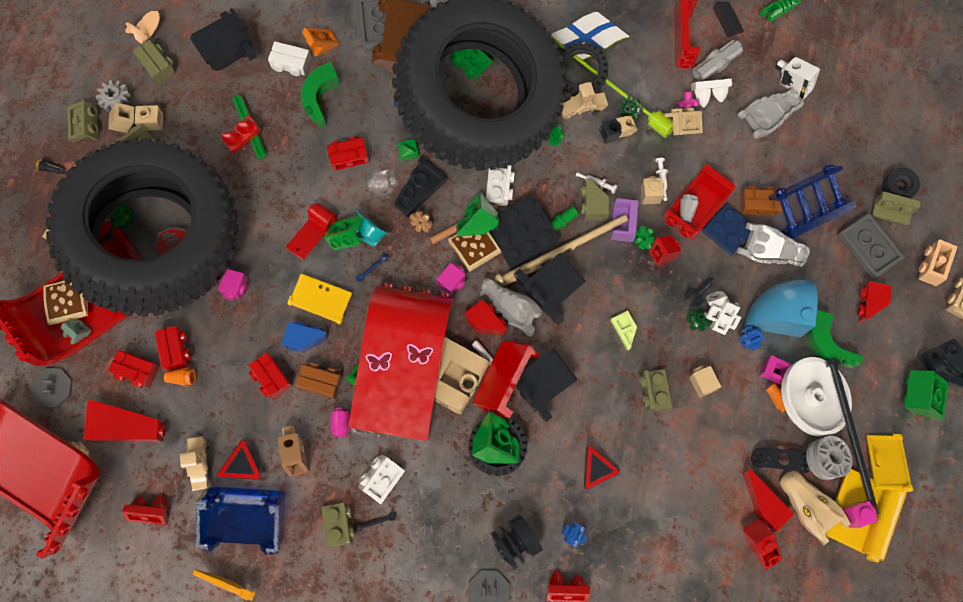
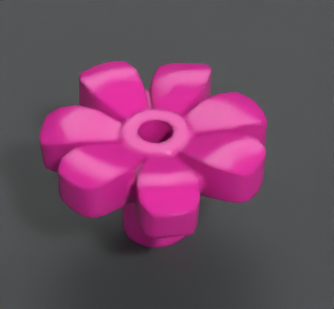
M685 91L684 98L681 101H677L676 105L678 107L691 108L692 106H699L700 99H693L691 91Z

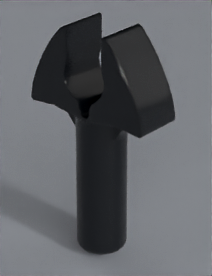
M709 277L695 290L689 287L685 293L684 302L690 296L696 295L695 301L690 307L703 304L705 300L702 299V294L714 284V279Z

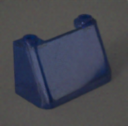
M209 487L205 489L196 501V548L211 551L222 542L260 545V550L264 554L272 555L278 553L281 546L286 493L279 490Z

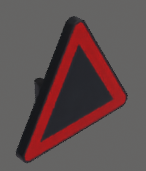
M245 440L239 442L217 473L218 478L261 480L262 476Z
M591 445L586 447L583 486L585 490H589L620 474V470Z

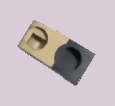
M625 116L603 121L599 132L604 144L611 143L612 140L630 136L636 133L638 129L632 116Z

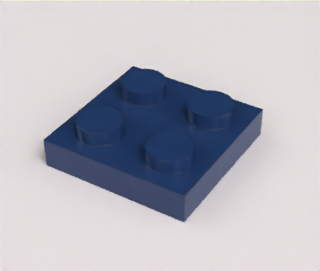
M727 204L702 232L731 256L749 237L751 230L745 228L746 224L750 222Z

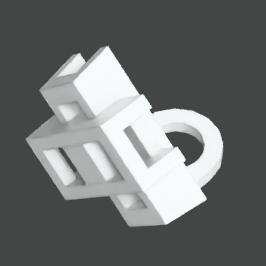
M716 291L707 295L706 300L711 308L708 313L704 312V315L707 319L713 321L710 328L726 335L729 328L735 330L741 319V315L737 314L740 309L739 304L730 303L723 291Z

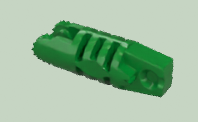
M776 0L760 11V15L762 17L768 16V21L772 22L795 8L801 0Z

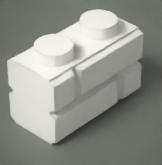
M274 42L268 61L275 71L282 72L284 70L294 76H305L311 62V53L308 49Z

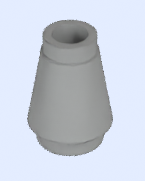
M685 194L680 199V218L686 223H691L699 204L697 196Z

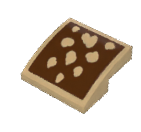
M489 232L483 235L460 237L456 234L448 239L449 244L458 254L460 261L469 272L501 253Z
M65 281L43 286L45 313L49 325L88 316V300L82 297L83 293L78 295L71 287L72 283L67 285Z

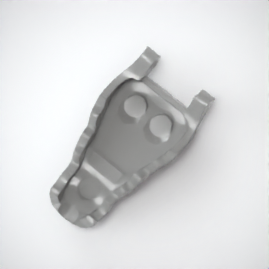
M794 88L782 95L778 93L770 97L765 96L757 99L746 109L739 112L738 117L741 120L745 118L755 131L752 134L753 137L758 139L778 129L794 111L803 106L804 102Z
M756 223L746 224L745 228L751 230L745 248L738 247L736 253L756 262L766 264L789 263L802 267L806 263L810 254L808 246L795 242L773 227Z
M491 278L484 279L480 296H487L489 301L492 302V307L496 309L495 313H501L503 320H507L508 324L520 328L525 335L531 337L535 331L532 325L534 317H540L542 313L541 308L526 295L506 289Z

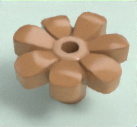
M417 211L410 215L411 225L416 226L415 230L417 232L422 230L428 232L432 227V222L428 220L430 216L426 212L422 214L421 211Z

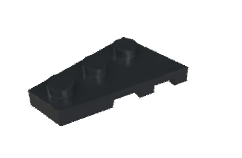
M420 156L418 165L415 170H412L410 179L403 186L394 202L395 208L408 218L447 182V178Z

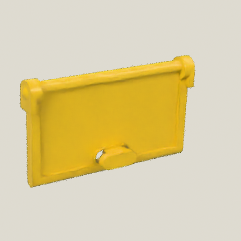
M301 273L287 304L341 325L352 292Z
M893 434L892 436L867 435L866 439L875 489L902 490V492L913 491L902 441L903 436L901 434Z

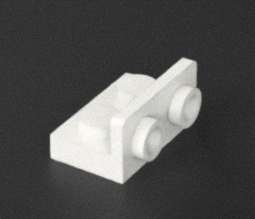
M508 165V169L496 168L495 170H490L489 168L486 199L491 205L495 203L500 206H508V200H512L513 189H509L510 183H514L515 172H511L512 165Z
M380 455L373 460L369 472L360 478L358 488L382 504L405 471L389 458Z

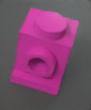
M771 355L765 360L759 377H764L782 385L784 374L792 364ZM777 370L779 372V375L773 373V371Z

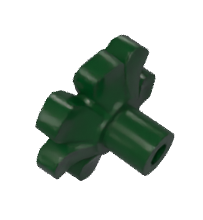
M633 96L627 97V101H621L623 108L620 109V113L637 119L639 117L637 112L643 111V107L638 106L641 101L639 99L634 100Z
M701 307L697 309V312L694 309L690 310V316L686 318L687 323H692L690 329L693 331L698 327V330L702 332L705 330V327H709L711 321L705 317L704 309Z

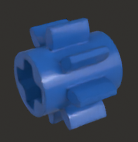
M749 326L741 331L742 335L739 336V341L744 349L750 348L753 351L762 346L760 342L764 338L758 328L753 329L752 326Z
M574 522L570 526L565 525L561 533L565 536L563 541L576 548L579 543L584 545L588 535L584 534V527Z

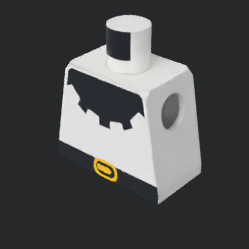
M797 57L793 58L789 64L781 59L775 67L776 70L783 73L780 83L788 90L794 88L803 100L814 89L820 71L818 67Z

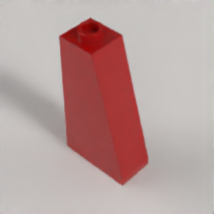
M87 400L84 430L85 441L91 443L162 442L163 437H165L166 427L164 422L158 419L94 400Z

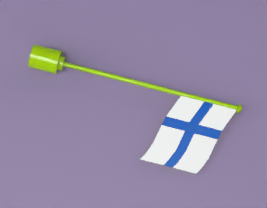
M594 12L580 18L564 29L551 33L552 36L550 37L554 38L555 43L563 50L566 46L569 48L570 44L574 43L576 45L581 41L582 44L589 42L592 45L593 43L603 51L614 43L629 38V35L600 13ZM579 54L573 56L591 72L598 75L594 68L583 61L592 57L591 55ZM606 79V83H607L609 86H611L613 89H615L618 93H620V94H621L622 96H624L626 99H627V97H629V96H628L626 93H624L621 89H619V88H618L617 86H615L612 82H610L608 79ZM643 107V112L649 116L647 119L649 121L648 125L661 136L667 138L673 131V120L669 117L665 118V114L660 110L650 113Z

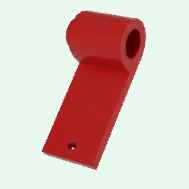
M320 203L312 204L308 208V221L285 247L286 250L303 261L326 235L333 222L337 220V214Z

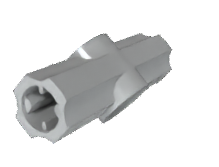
M732 40L720 50L715 49L707 56L705 61L693 69L694 78L697 81L703 82L714 73L723 71L733 59L742 54L741 43L738 40Z

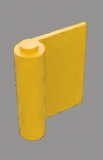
M853 469L844 476L835 500L841 508L857 502L867 501L860 473ZM870 478L879 514H876L878 521L861 528H845L839 522L827 531L825 535L867 555L866 559L878 563L879 560L884 561L907 492H902V490L875 489L874 479Z

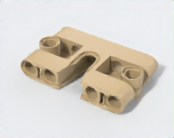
M445 337L434 401L461 415L490 363L481 356ZM471 381L474 386L467 389L463 386V383Z

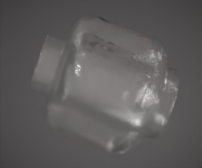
M388 170L373 172L371 177H369L368 186L370 191L377 196L389 195L394 191V187H397V179Z

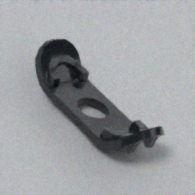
M760 447L756 448L751 454V462L757 468H775L808 473L810 469L806 460V453L802 451ZM780 454H786L789 457L787 465H782L779 462L778 457Z

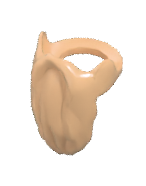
M151 11L145 14L136 27L130 22H126V33H133L135 39L140 44L148 41L159 25L160 15L158 11Z

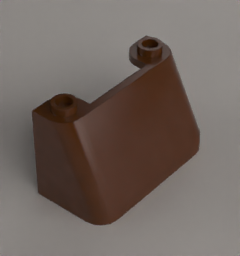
M378 0V9L380 12L386 13L383 42L373 47L371 63L393 73V63H398L395 53L397 49L402 50L400 41L403 35L408 37L407 32L411 24L415 26V21L421 14L425 16V11L433 7L412 0Z

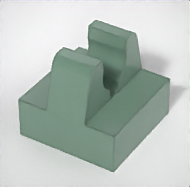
M78 318L63 322L61 329L64 331L63 336L72 338L71 344L80 342L84 337H88L91 332Z

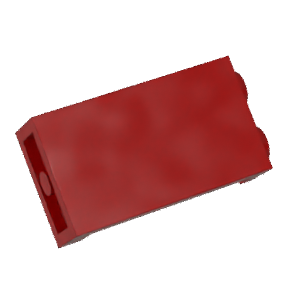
M678 0L674 9L675 68H693L700 53V47H691L689 39V18L692 17L698 0Z
M706 164L677 201L665 212L663 219L667 225L679 230L684 238L693 240L731 195L736 186ZM685 194L698 197L699 204L691 223H686L680 218V199Z
M502 341L472 404L484 412H491L510 419L513 411L507 408L506 405L529 358L538 359L539 354L534 351L535 348L527 343L521 345L516 341Z

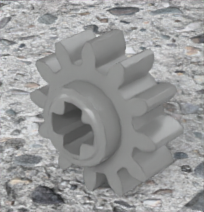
M110 80L109 85L102 83L104 88L97 89L100 95L96 96V99L99 101L98 104L101 108H105L107 112L113 108L115 102L129 104L127 98L131 97L126 85H122L120 81L114 84Z

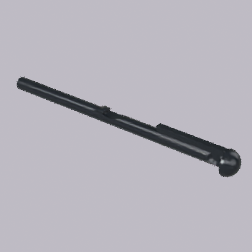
M829 359L826 362V368H830L865 495L867 501H870L874 506L876 514H879L841 375L838 371V365H841V362L838 359Z

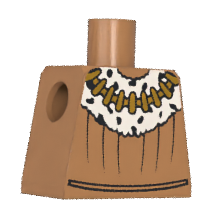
M294 426L282 428L283 436L278 438L282 468L289 477L309 472L302 439L298 433H295Z

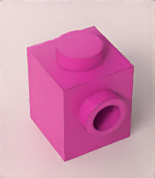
M450 263L438 276L436 284L452 296L456 290L460 291L466 284L465 271L459 265L455 266Z
M226 269L227 271L222 277L218 291L227 300L233 301L234 298L241 300L242 295H245L247 291L246 283L248 279L244 273Z
M870 501L857 502L842 508L851 524L848 526L849 528H861L878 521L876 510Z

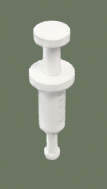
M657 158L655 161L658 163L659 170L656 171V175L663 179V200L667 201L666 173H668V170L663 168L665 158Z
M579 172L576 173L577 177L584 178L585 180L591 179L601 190L607 188L612 190L614 194L617 189L616 184L614 186L607 184V179L600 180L591 175L585 176Z

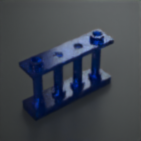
M826 165L822 168V171L787 188H779L774 191L775 194L768 196L769 200L780 201L787 220V228L781 230V233L794 239L856 208L853 200H846L842 197L835 173L843 170L842 166ZM827 177L835 198L834 204L831 206H827L819 181ZM811 185L820 208L818 209L819 212L811 214L803 189ZM795 193L804 215L802 217L803 220L795 222L787 200L788 196Z

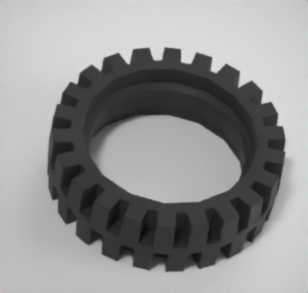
M580 41L576 45L574 43L570 44L569 48L566 46L564 51H561L563 57L561 64H566L571 57L579 54L591 55L596 59L599 64V72L595 80L591 82L596 94V91H600L602 85H605L608 77V62L604 52L602 53L599 47L597 48L593 43L590 45L589 42L582 44ZM567 80L566 88L563 90L566 94L569 93L571 96H575L579 93V86Z
M501 416L509 425L507 430L516 437L520 444L518 463L496 466L472 456L473 438L483 421L474 427L468 442L470 458L474 465L487 475L505 476L518 469L525 459L527 439L523 429L512 419Z

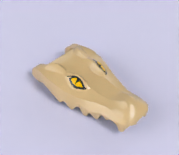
M790 471L781 478L780 486L789 496V500L796 510L801 524L823 545L829 542L825 533L840 522L845 528L851 525L842 508L832 498L809 483L798 471Z

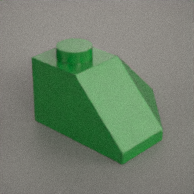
M479 192L467 205L466 213L463 217L464 220H459L456 225V233L459 237L483 235L497 227L499 223L498 213L482 193Z
M491 412L487 413L473 438L472 456L486 463L519 462L520 444L516 437L514 439L511 437L507 430L509 425L505 419Z

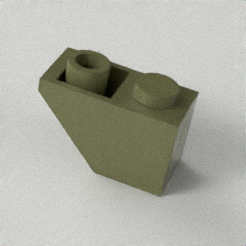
M586 179L585 185L581 186V196H584V203H581V214H584V220L606 221L609 215V197L591 179Z

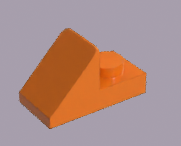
M306 27L302 31L306 42L315 56H319L340 44L332 30Z

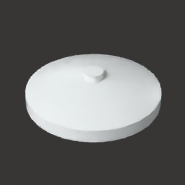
M808 357L793 363L784 374L781 387L783 404L791 420L804 432L814 436L831 435L840 431L846 425L830 368H826V360ZM839 371L851 411L852 398L850 389Z

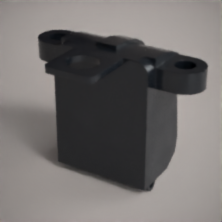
M233 8L230 9L232 14H228L227 11L220 13L221 19L194 32L190 37V40L206 64L210 65L212 70L215 71L226 68L240 58L247 57L250 61L256 58L251 40Z
M561 252L530 279L521 269L513 274L526 294L534 300L542 312L549 316L556 325H560L564 321L563 316L556 308L586 282Z
M553 348L523 370L515 387L533 411H537L540 417L545 422H548L553 417L545 407V404L578 379L556 349Z

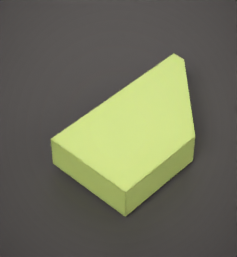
M626 311L610 321L626 350L629 351L637 326L630 313Z

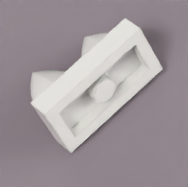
M731 79L695 82L691 84V91H695L696 98L700 99L699 104L705 108L710 99L711 89L715 98L723 102L728 94V87L732 86Z

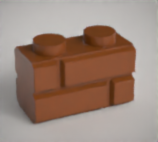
M748 186L744 188L740 194V214L779 216L783 210L782 190H776L775 187L757 189L756 186Z
M311 362L308 365L302 364L295 387L299 390L335 400L342 381L341 375L338 374L339 371L332 368H327V371L319 369L320 365Z

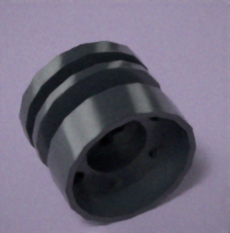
M520 514L508 521L511 528L510 532H507L502 526L499 527L503 535L501 538L495 530L490 533L496 550L504 562L510 565L513 570L518 568L514 560L516 557L522 565L525 563L522 555L523 552H526L533 558L543 551L535 534Z

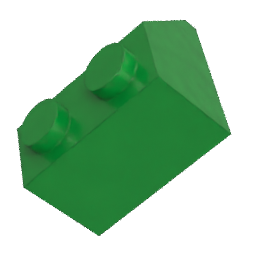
M910 370L909 377L906 380L908 388L907 395L904 397L905 408L913 414L944 420L949 383L934 371Z

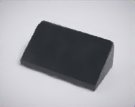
M716 2L713 10L727 38L743 33L744 30L730 2Z

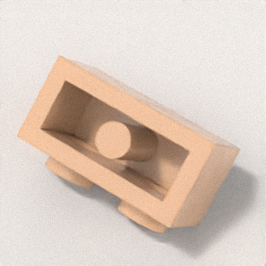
M940 239L932 245H928L924 252L925 260L918 269V272H920L918 279L934 286H938L946 281L957 246Z

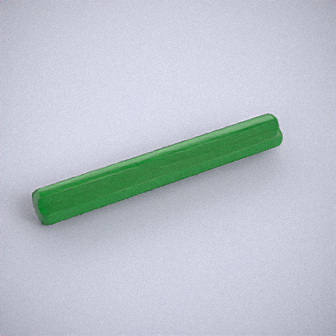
M237 95L232 100L242 121L249 115L242 96ZM257 134L250 140L257 159L261 160L267 155Z

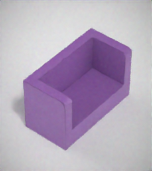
M618 198L615 200L612 221L623 215L627 216L628 221L611 229L610 240L634 241L638 201Z

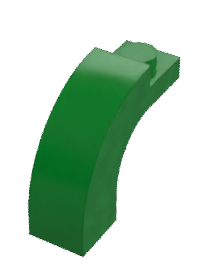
M331 62L319 66L312 71L304 81L301 90V102L306 116L310 115L313 123L317 122L319 128L326 126L318 106L319 99L327 90L340 86Z
M817 309L816 325L806 333L808 344L816 357L826 361L833 358L838 359L842 366L847 368H855L862 364L864 356L846 351L837 346L833 341L830 328L834 315Z

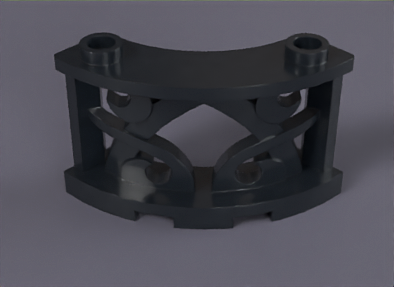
M951 339L917 356L928 371L936 372L949 385L963 388V348L956 339Z

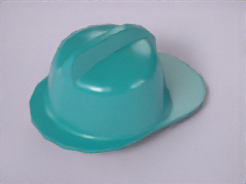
M354 208L363 219L359 227L360 230L357 233L362 241L371 246H376L386 234L390 235Z

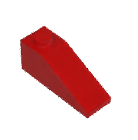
M751 469L744 471L742 474L757 517L772 532L778 531L794 513Z

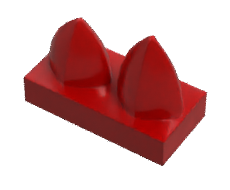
M248 115L241 122H238L237 126L230 132L223 133L222 140L232 153H236L262 130L255 119Z
M164 494L158 496L151 503L150 507H147L145 498L140 495L130 505L124 504L122 510L126 521L167 525L169 519L166 513L167 500Z
M559 570L552 574L547 589V601L588 602L590 586H587L579 574L573 577L569 586L566 585V581Z

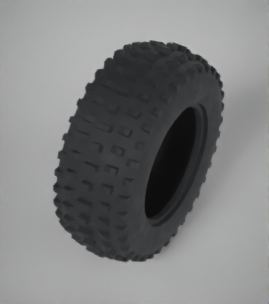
M449 0V2L445 1L444 4L441 1L437 3L436 8H429L425 11V16L421 14L415 21V26L411 24L407 32L408 37L403 35L400 41L402 50L397 49L395 53L398 63H393L392 66L393 74L396 75V78H392L393 88L397 89L393 98L395 102H399L397 105L399 116L403 115L402 120L405 128H410L409 133L411 135L414 134L412 138L415 141L418 140L417 142L420 145L424 144L423 149L430 154L436 153L435 158L444 161L446 159L451 166L461 164L462 169L476 167V171L487 170L488 168L495 170L496 168H503V166L507 167L510 163L514 165L521 161L522 156L524 159L528 158L533 149L539 150L542 146V139L547 141L550 138V128L555 129L557 127L559 119L556 116L562 114L564 106L561 105V102L566 98V92L563 91L567 84V78H563L566 75L565 64H561L563 57L560 50L557 51L559 47L555 43L554 38H550L552 36L550 31L546 32L545 26L542 27V21L539 20L537 22V18L532 16L533 13L530 11L524 12L525 9L521 5L516 4L514 6L508 0ZM465 49L481 50L497 57L507 66L515 79L518 90L516 111L498 119H481L463 112L450 101L442 88L439 77V62L449 54Z
M130 138L125 143H121L118 140L115 141V144H110V147L102 145L100 146L101 150L98 149L95 153L92 151L88 152V157L85 156L81 160L78 159L75 162L76 167L72 166L65 172L66 178L62 177L56 185L59 190L54 189L51 197L53 203H49L47 207L51 217H46V227L50 230L46 232V242L52 244L49 246L50 250L48 252L52 259L56 258L54 266L58 272L63 271L64 277L62 278L67 285L72 283L71 287L78 295L83 293L82 297L93 304L95 302L96 306L100 308L103 306V308L113 313L119 310L120 313L126 316H132L133 313L143 317H148V313H153L154 316L164 315L166 310L169 313L180 310L179 306L182 305L185 308L188 304L194 303L193 299L197 301L201 298L200 295L204 297L212 289L210 285L215 287L221 278L219 274L224 275L227 271L226 262L231 263L233 259L231 249H235L238 242L237 238H234V236H237V232H239V224H235L238 212L237 210H232L235 204L233 196L228 197L230 194L229 188L226 184L222 185L224 181L218 173L214 174V167L206 163L204 164V159L201 156L196 158L195 155H192L193 151L187 148L184 151L180 149V145L175 143L168 145L165 143V140L151 142L150 138L141 139V141ZM135 198H165L180 205L191 216L190 227L181 242L172 250L155 258L145 260L125 259L109 253L98 244L99 232L106 217L119 205Z

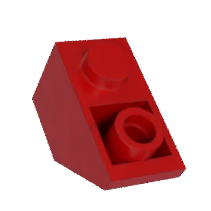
M869 281L860 288L859 298H861V301L857 308L859 323H863L890 305L892 286Z
M482 299L464 313L465 320L476 333L502 336L506 334L507 324L501 317L497 318L493 313L495 310L489 302L485 303Z
M759 519L742 530L748 546L765 570L775 566L782 560L774 533Z

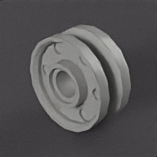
M831 435L814 440L807 448L806 460L808 466L819 479L831 480L843 477L850 472L852 454L847 444L839 437Z

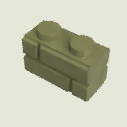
M148 40L142 46L133 50L137 60L156 84L162 83L166 78L175 74L172 68L174 66L173 62L168 56L164 57L162 55L164 51L158 43L154 45L151 40Z

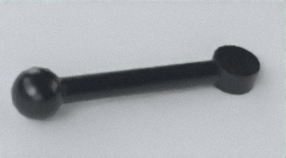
M390 513L387 517L362 525L357 524L355 530L360 532L363 528L388 520L394 521L396 515Z

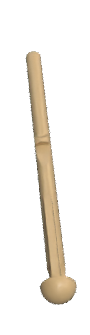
M623 215L502 276L498 273L494 281L500 286L505 287L516 281L513 274L519 269L528 275L542 268L541 264L553 259L560 252L563 253L569 248L572 251L575 247L627 222L628 218L626 215Z

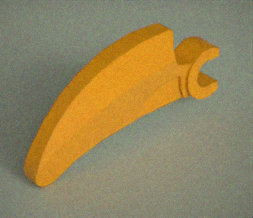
M193 570L192 575L223 590L237 594L245 600L252 601L255 592L245 589L229 579L212 573Z

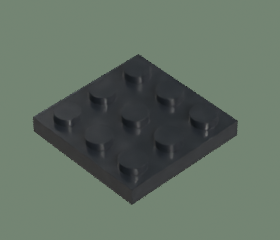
M534 194L499 212V223L494 230H490L511 270L561 243Z

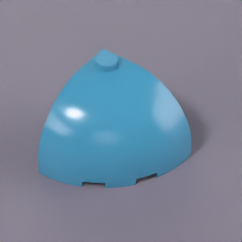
M794 279L781 282L767 289L750 307L743 328L752 326L753 329L758 328L760 331L802 337L816 325L818 293L815 282L807 279Z

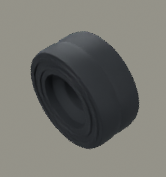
M908 168L894 169L884 178L882 183V190L884 192L910 199L920 189L919 177ZM898 181L905 184L904 190L897 187Z

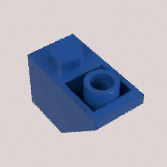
M295 321V323L288 322L281 344L285 349L304 353L326 341L328 335L324 331L325 329L318 326L309 328L306 327V324Z

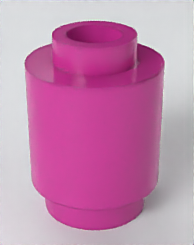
M335 408V411L331 412L330 432H332V437H348L351 412H347V408Z

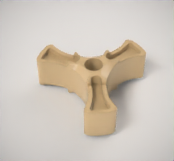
M591 82L579 85V93L571 97L570 100L561 103L564 106L562 116L564 119H569L575 114L580 115L585 111H594L593 109L602 111L608 106L604 92L595 94Z
M203 436L187 438L188 450L185 453H180L181 468H186L187 477L190 476L192 491L208 489L210 481L207 475L205 439Z

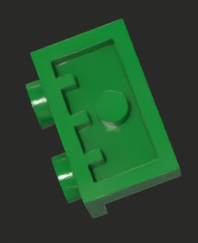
M475 49L459 50L451 53L449 56L453 65L464 71L466 77L474 82L478 80L479 76L493 62L484 52Z
M358 215L333 222L324 239L336 251L360 245L362 241L356 234L360 230L359 227L363 219Z

